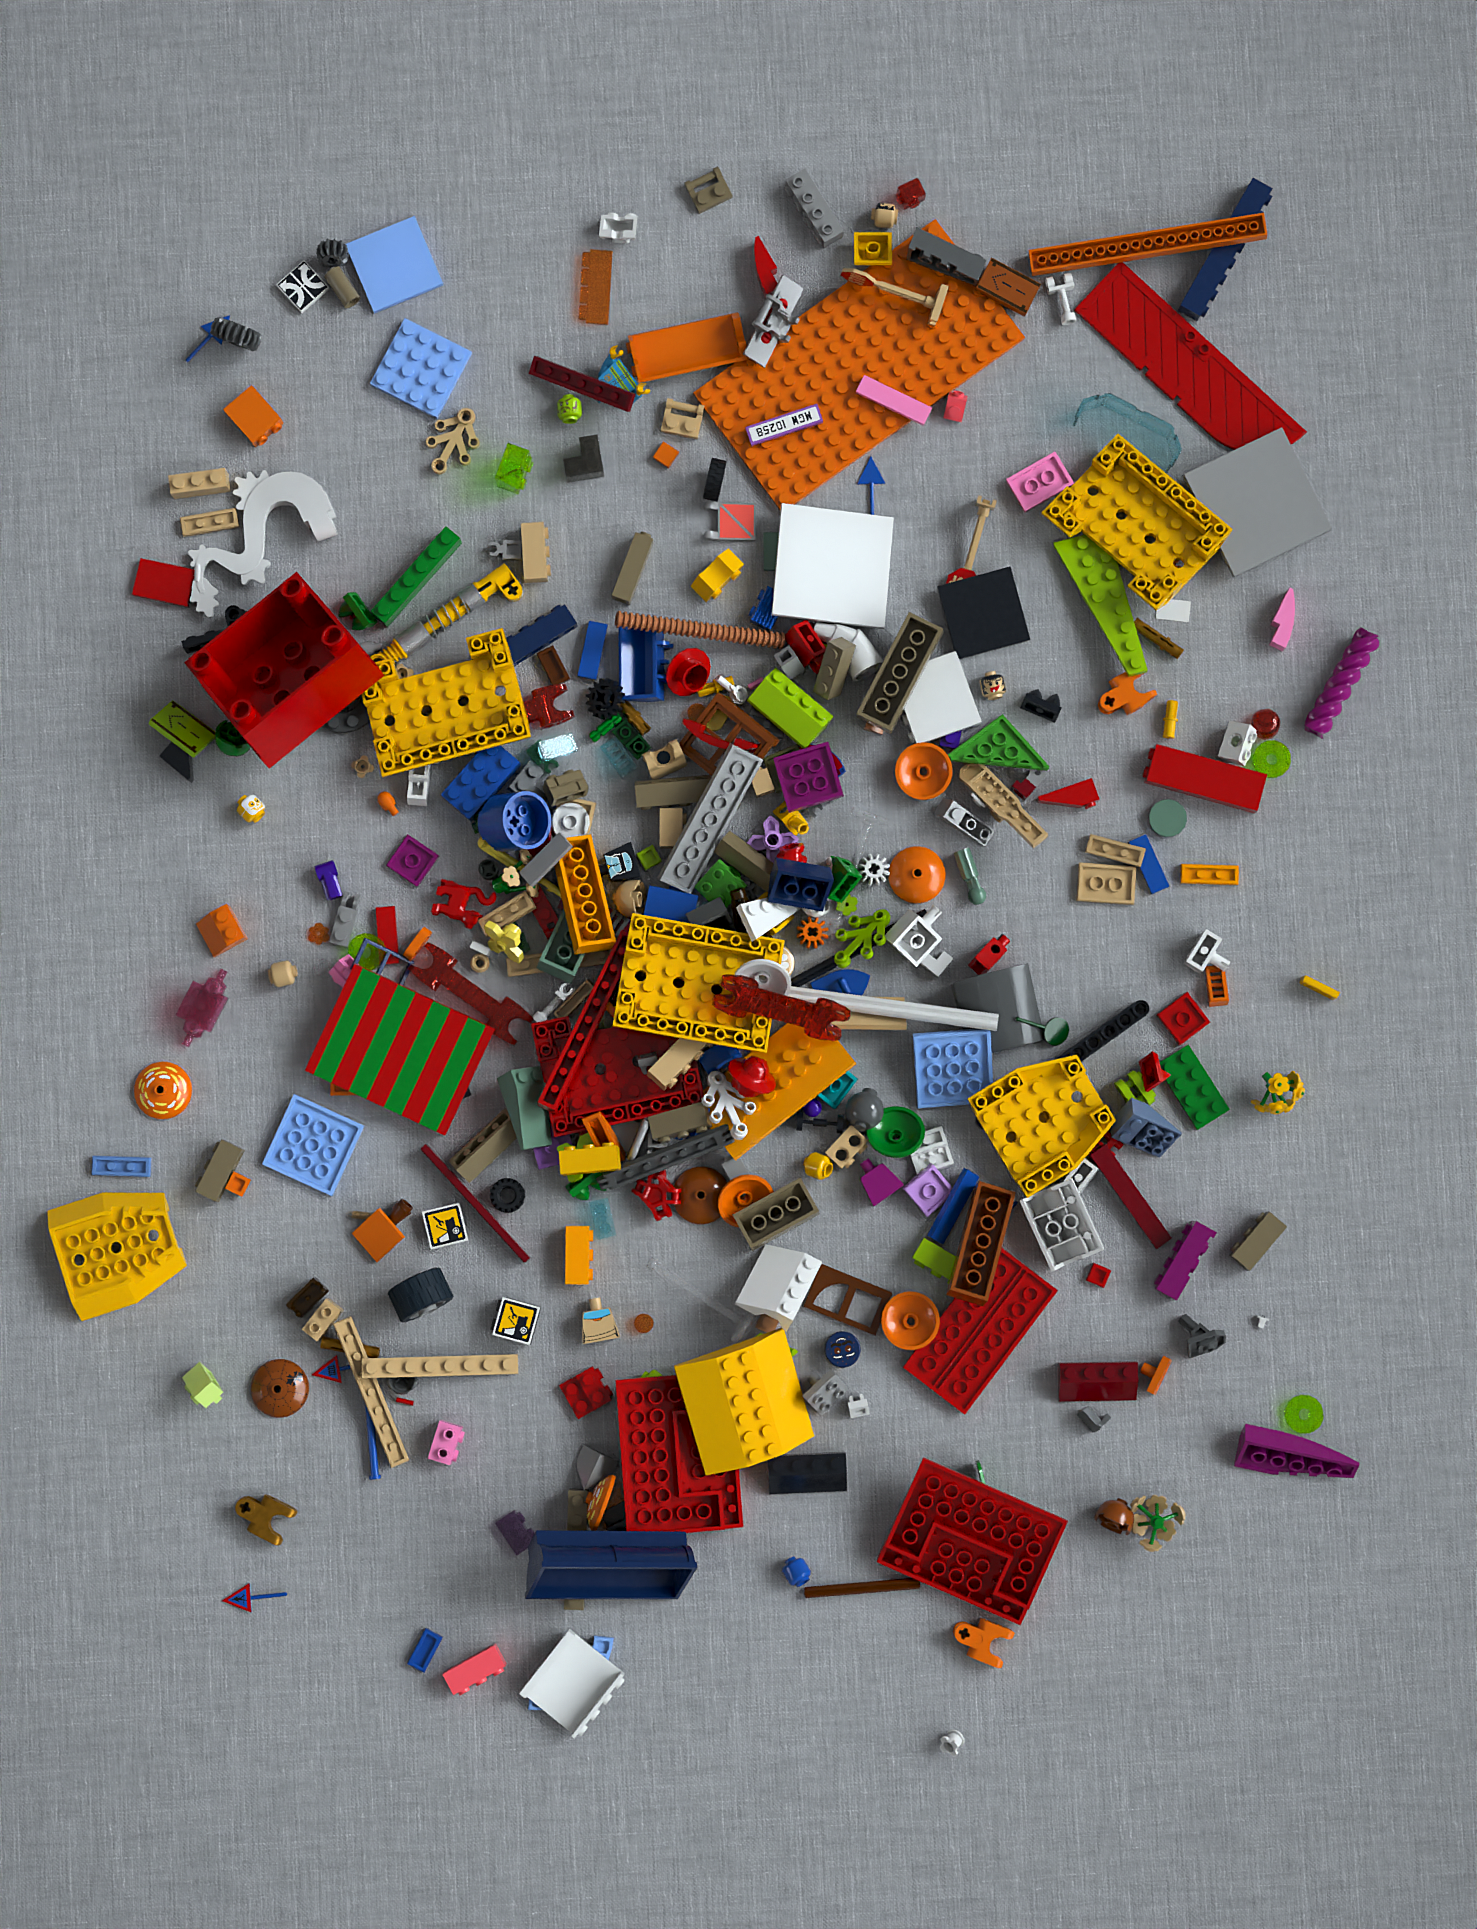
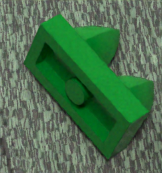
M350 592L343 596L344 602L339 609L338 616L347 617L355 614L352 630H363L373 627L378 623L356 592Z
M602 1172L583 1174L582 1179L574 1183L570 1182L565 1186L572 1197L580 1200H589L590 1192L588 1185L597 1190L606 1191V1189H600L596 1180L597 1177L602 1175Z

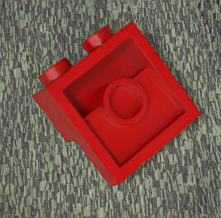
M594 1366L559 1385L578 1419L612 1400L610 1396L613 1393L608 1385L604 1386L601 1381L604 1377L599 1368L595 1369Z

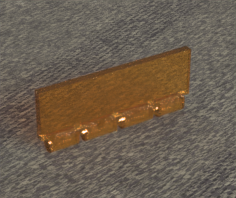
M590 249V252L582 253V266L589 267V269H581V285L588 287H580L579 302L587 305L579 306L578 319L586 320V324L608 325L613 251Z

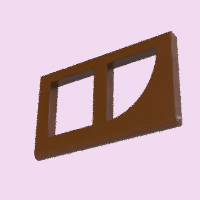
M821 1264L803 1307L876 1336L881 1323L882 1312L893 1292ZM834 1284H847L849 1287L838 1314L813 1304L816 1297L825 1288ZM856 1289L882 1298L870 1327L845 1317Z

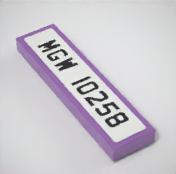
M814 404L747 426L745 429L751 446L821 424L823 419L818 405Z

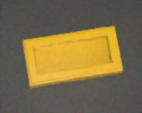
M1307 975L1302 976L1299 982L1301 985L1331 1000L1337 999L1340 992Z

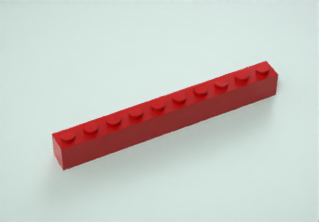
M621 930L538 1100L539 1107L556 1114L620 982L628 933Z

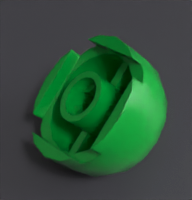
M224 720L218 724L215 740L222 753L237 757L244 755L250 750V745L231 722Z

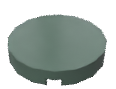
M1165 799L1157 802L1151 808L1148 819L1152 831L1166 838L1176 836L1185 828L1187 814L1179 802Z

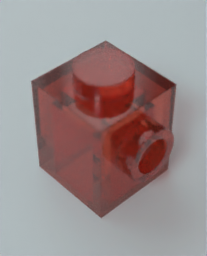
M915 178L898 186L895 196L899 205H903L904 209L909 207L913 209L925 200L926 193L919 179Z

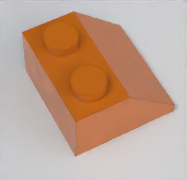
M228 904L213 910L196 923L213 957L248 940L232 908Z

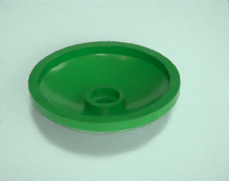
M899 1106L884 1108L881 1122L876 1127L867 1130V1138L872 1148L881 1155L891 1158L911 1155L920 1148L925 1137V1127L922 1119L914 1111Z

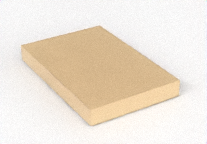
M1079 862L1076 901L1134 905L1136 867Z

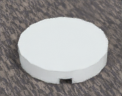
M565 803L553 813L552 828L556 835L560 832L565 838L583 836L588 832L590 826L589 815L582 806L575 803Z

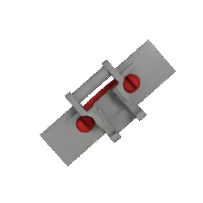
M781 275L773 294H766V301L756 321L752 323L755 330L743 355L765 368L777 342L788 343L791 337L786 334L790 326L797 325L800 320L798 317H792L791 314L803 291L801 286L786 276Z

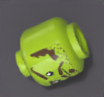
M572 394L564 395L557 402V416L563 423L574 424L582 416L581 401Z

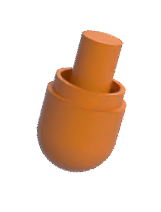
M386 791L379 793L377 801L382 809L385 811L389 810L392 816L397 815L399 811L395 807L396 802L393 796Z

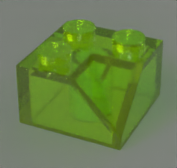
M510 443L507 444L495 476L497 487L518 495L520 490H524L527 479H525L526 474L531 472L534 463L532 462L529 450Z

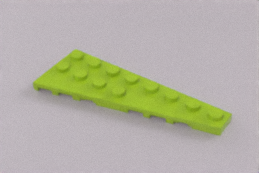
M1086 535L1054 542V549H1056L1063 565L1066 566L1070 577L1077 585L1092 615L1095 616L1099 627L1106 635L1110 646L1113 647L1128 677L1147 673L1148 669L1117 561Z

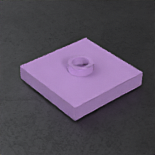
M930 1163L903 1187V1190L923 1214L928 1217L946 1201L952 1186L938 1169Z

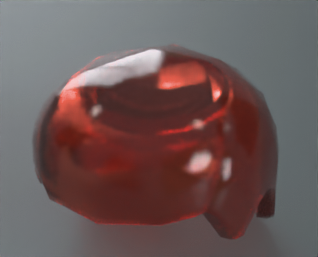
M1260 709L1254 713L1251 726L1257 730L1258 738L1264 740L1272 739L1278 734L1280 718L1271 709Z

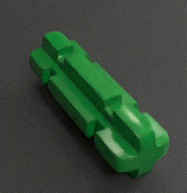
M619 714L618 716L612 715V719H606L596 728L597 730L589 733L590 739L593 742H597L601 735L604 736L614 728L615 724L617 725L622 721Z

